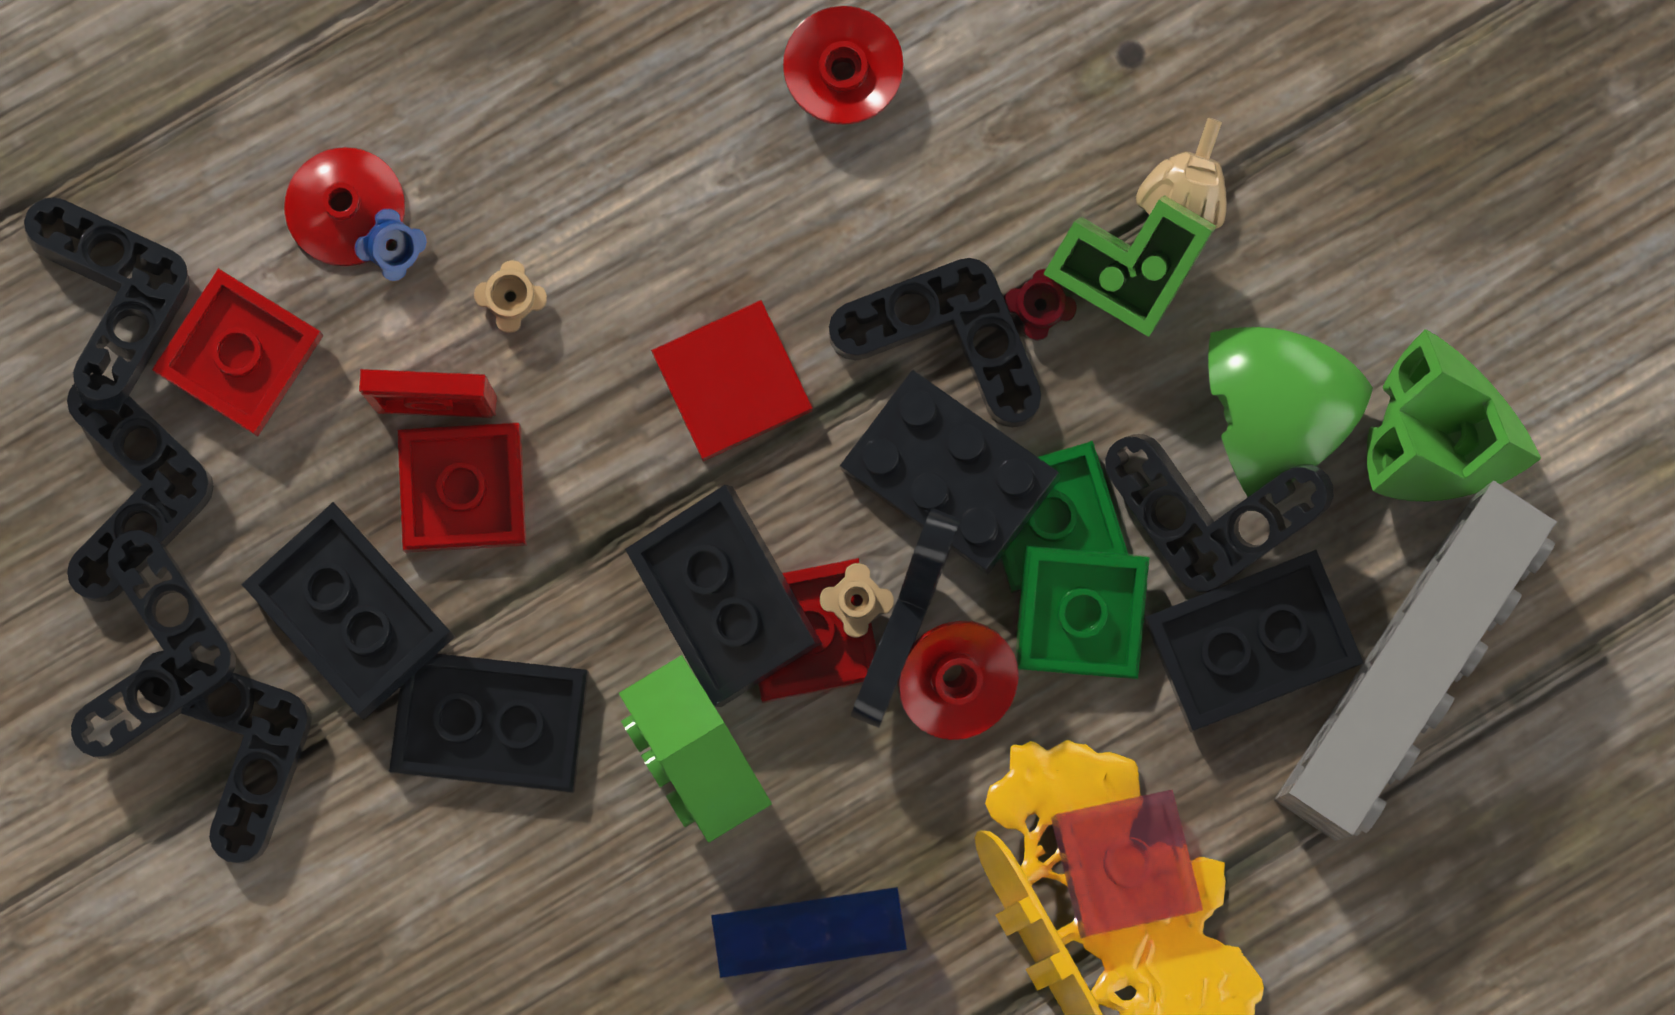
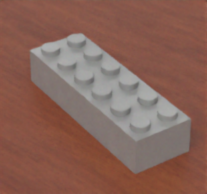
M1494 480L1471 497L1276 795L1274 801L1334 841L1353 835L1358 836L1361 831L1367 833L1387 804L1386 801L1378 797L1386 784L1391 785L1395 779L1401 781L1420 754L1421 750L1413 745L1420 732L1424 734L1429 727L1435 729L1451 707L1455 698L1446 693L1453 681L1457 683L1463 675L1468 677L1486 653L1488 646L1480 641L1486 630L1490 632L1497 623L1502 625L1518 604L1522 594L1514 590V587L1519 580L1524 581L1530 572L1535 574L1553 550L1555 542L1547 537L1557 521Z

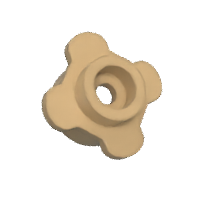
M514 260L504 262L500 271L494 273L487 282L478 284L474 292L476 303L480 307H487L496 317L497 327L506 333L517 331L524 317L531 311L542 310L547 303V294L544 288L534 286L525 275L523 264ZM509 291L516 293V299L512 302H508L505 299V295Z
M855 563L847 567L845 577L835 587L823 589L820 595V604L823 610L834 612L838 619L844 623V632L848 636L862 637L868 631V624L874 621L879 614H887L891 611L894 598L890 590L880 589L870 578V570L866 565ZM860 595L863 598L862 604L854 606L851 603L852 596Z

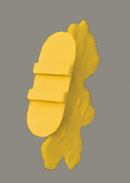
M1065 740L1049 750L1032 741L1022 746H1011L1010 771L1001 780L989 786L985 805L991 818L1004 828L1015 829L1024 834L1025 853L1023 863L1020 867L1010 849L991 831H977L975 845L981 865L1005 908L995 915L1006 936L1018 931L1035 961V964L1025 970L1037 991L1049 986L1064 1015H1102L1098 1005L1119 1011L1120 1015H1255V1004L1262 1000L1264 992L1262 978L1243 955L1239 947L1224 945L1220 941L1203 934L1204 922L1213 915L1216 909L1224 904L1226 885L1224 876L1225 862L1206 857H1197L1192 861L1187 860L1180 849L1163 843H1155L1144 852L1134 849L1128 841L1132 821L1137 817L1141 804L1139 773L1136 762L1112 752L1097 753L1087 744L1074 743L1070 740ZM1036 814L1039 817L1037 827L1029 833L1025 820L1028 816ZM1048 825H1054L1059 828L1061 834L1059 846L1056 853L1042 863L1038 860V857L1046 852L1042 845H1038ZM1059 861H1062L1071 869L1068 874H1057L1052 871V867ZM1042 877L1054 879L1066 885L1077 903L1078 911L1075 920L1058 930L1055 929L1032 888V885ZM1073 940L1083 944L1085 950L1101 959L1105 968L1092 990L1087 986L1065 947L1066 944ZM1130 985L1137 990L1135 997L1130 1000H1122L1115 993Z

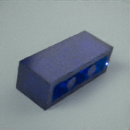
M898 887L711 915L720 978L907 950Z

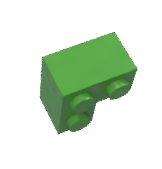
M1165 195L1156 203L1132 246L1085 218L1080 217L1072 224L1046 268L1044 275L1149 337L1156 329L1217 226Z
M683 655L619 692L620 697L631 714L621 720V723L639 752L648 747L651 748L642 754L641 757L659 787L664 786L670 781L672 782L676 790L666 795L684 827L696 822L709 843L772 805L729 729Z

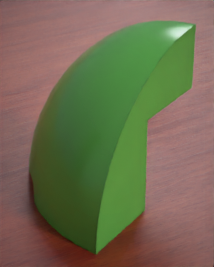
M1239 327L1210 333L1208 350L1210 389L1212 395H1216L1224 406V416L1228 423L1227 431L1222 433L1221 438L1235 475L1247 497L1291 468L1304 464L1314 466L1320 464L1345 441L1363 416L1371 398L1373 387L1352 362L1333 348L1307 336L1275 328Z
M1427 329L1408 346L1388 375L1383 385V391L1390 396V401L1382 425L1380 427L1371 426L1367 438V469L1373 492L1406 501H1443L1478 493L1493 480L1499 484L1506 482L1527 470L1541 459L1526 428L1491 382L1461 353Z

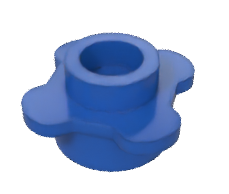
M382 209L376 214L375 225L368 235L357 239L355 253L362 261H372L379 266L384 278L390 281H397L406 275V269L414 264L419 253L425 249L427 240L422 230L417 228L411 229L402 223L397 211ZM390 239H394L396 242L393 250H387L386 242Z

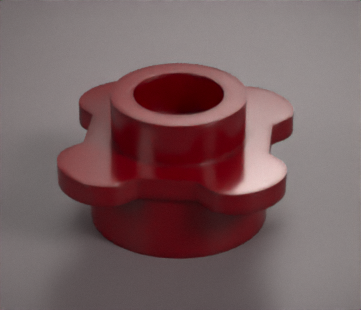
M1046 269L1037 270L1033 274L1032 279L1027 281L1021 289L1013 288L1005 296V303L1009 312L1017 314L1025 325V335L1034 341L1044 340L1048 336L1050 328L1060 321L1067 322L1072 320L1077 311L1075 300L1072 297L1065 296L1062 287L1044 275ZM1037 300H1044L1046 302L1044 310L1036 309L1035 302Z

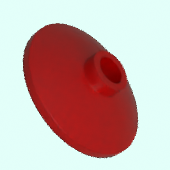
M852 6L830 7L807 17L790 36L783 59L785 82L795 102L812 117L836 125L860 123L882 112L891 103L899 90L904 66L902 49L892 29L875 14ZM847 62L853 66L855 73L847 80H839L832 73L833 67L837 63Z
M348 147L329 149L307 160L292 177L286 191L284 203L286 223L296 243L314 259L334 266H355L368 262L362 261L357 257L355 243L358 238L368 235L375 225V216L380 210L393 209L397 211L402 223L405 216L403 189L393 170L376 155L361 149ZM342 192L350 194L353 200L347 210L339 212L332 209L331 201L336 194ZM394 239L386 242L387 249L394 242Z
M953 621L941 624L923 634L911 647L898 680V693L902 707L917 727L934 737L959 740L979 735L994 726L1010 708L1018 687L1019 673L1017 661L1011 647L1003 637L986 625L972 621ZM954 665L961 666V673L955 680H943L944 673Z

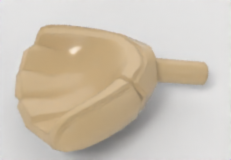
M1207 118L1196 153L1187 151L1178 153L1160 162L1150 172L1139 187L1136 195V203L1140 208L1150 215L1158 200L1165 195L1216 225L1215 229L1223 225L1227 209L1225 181L1220 163L1210 159L1222 122L1213 118Z

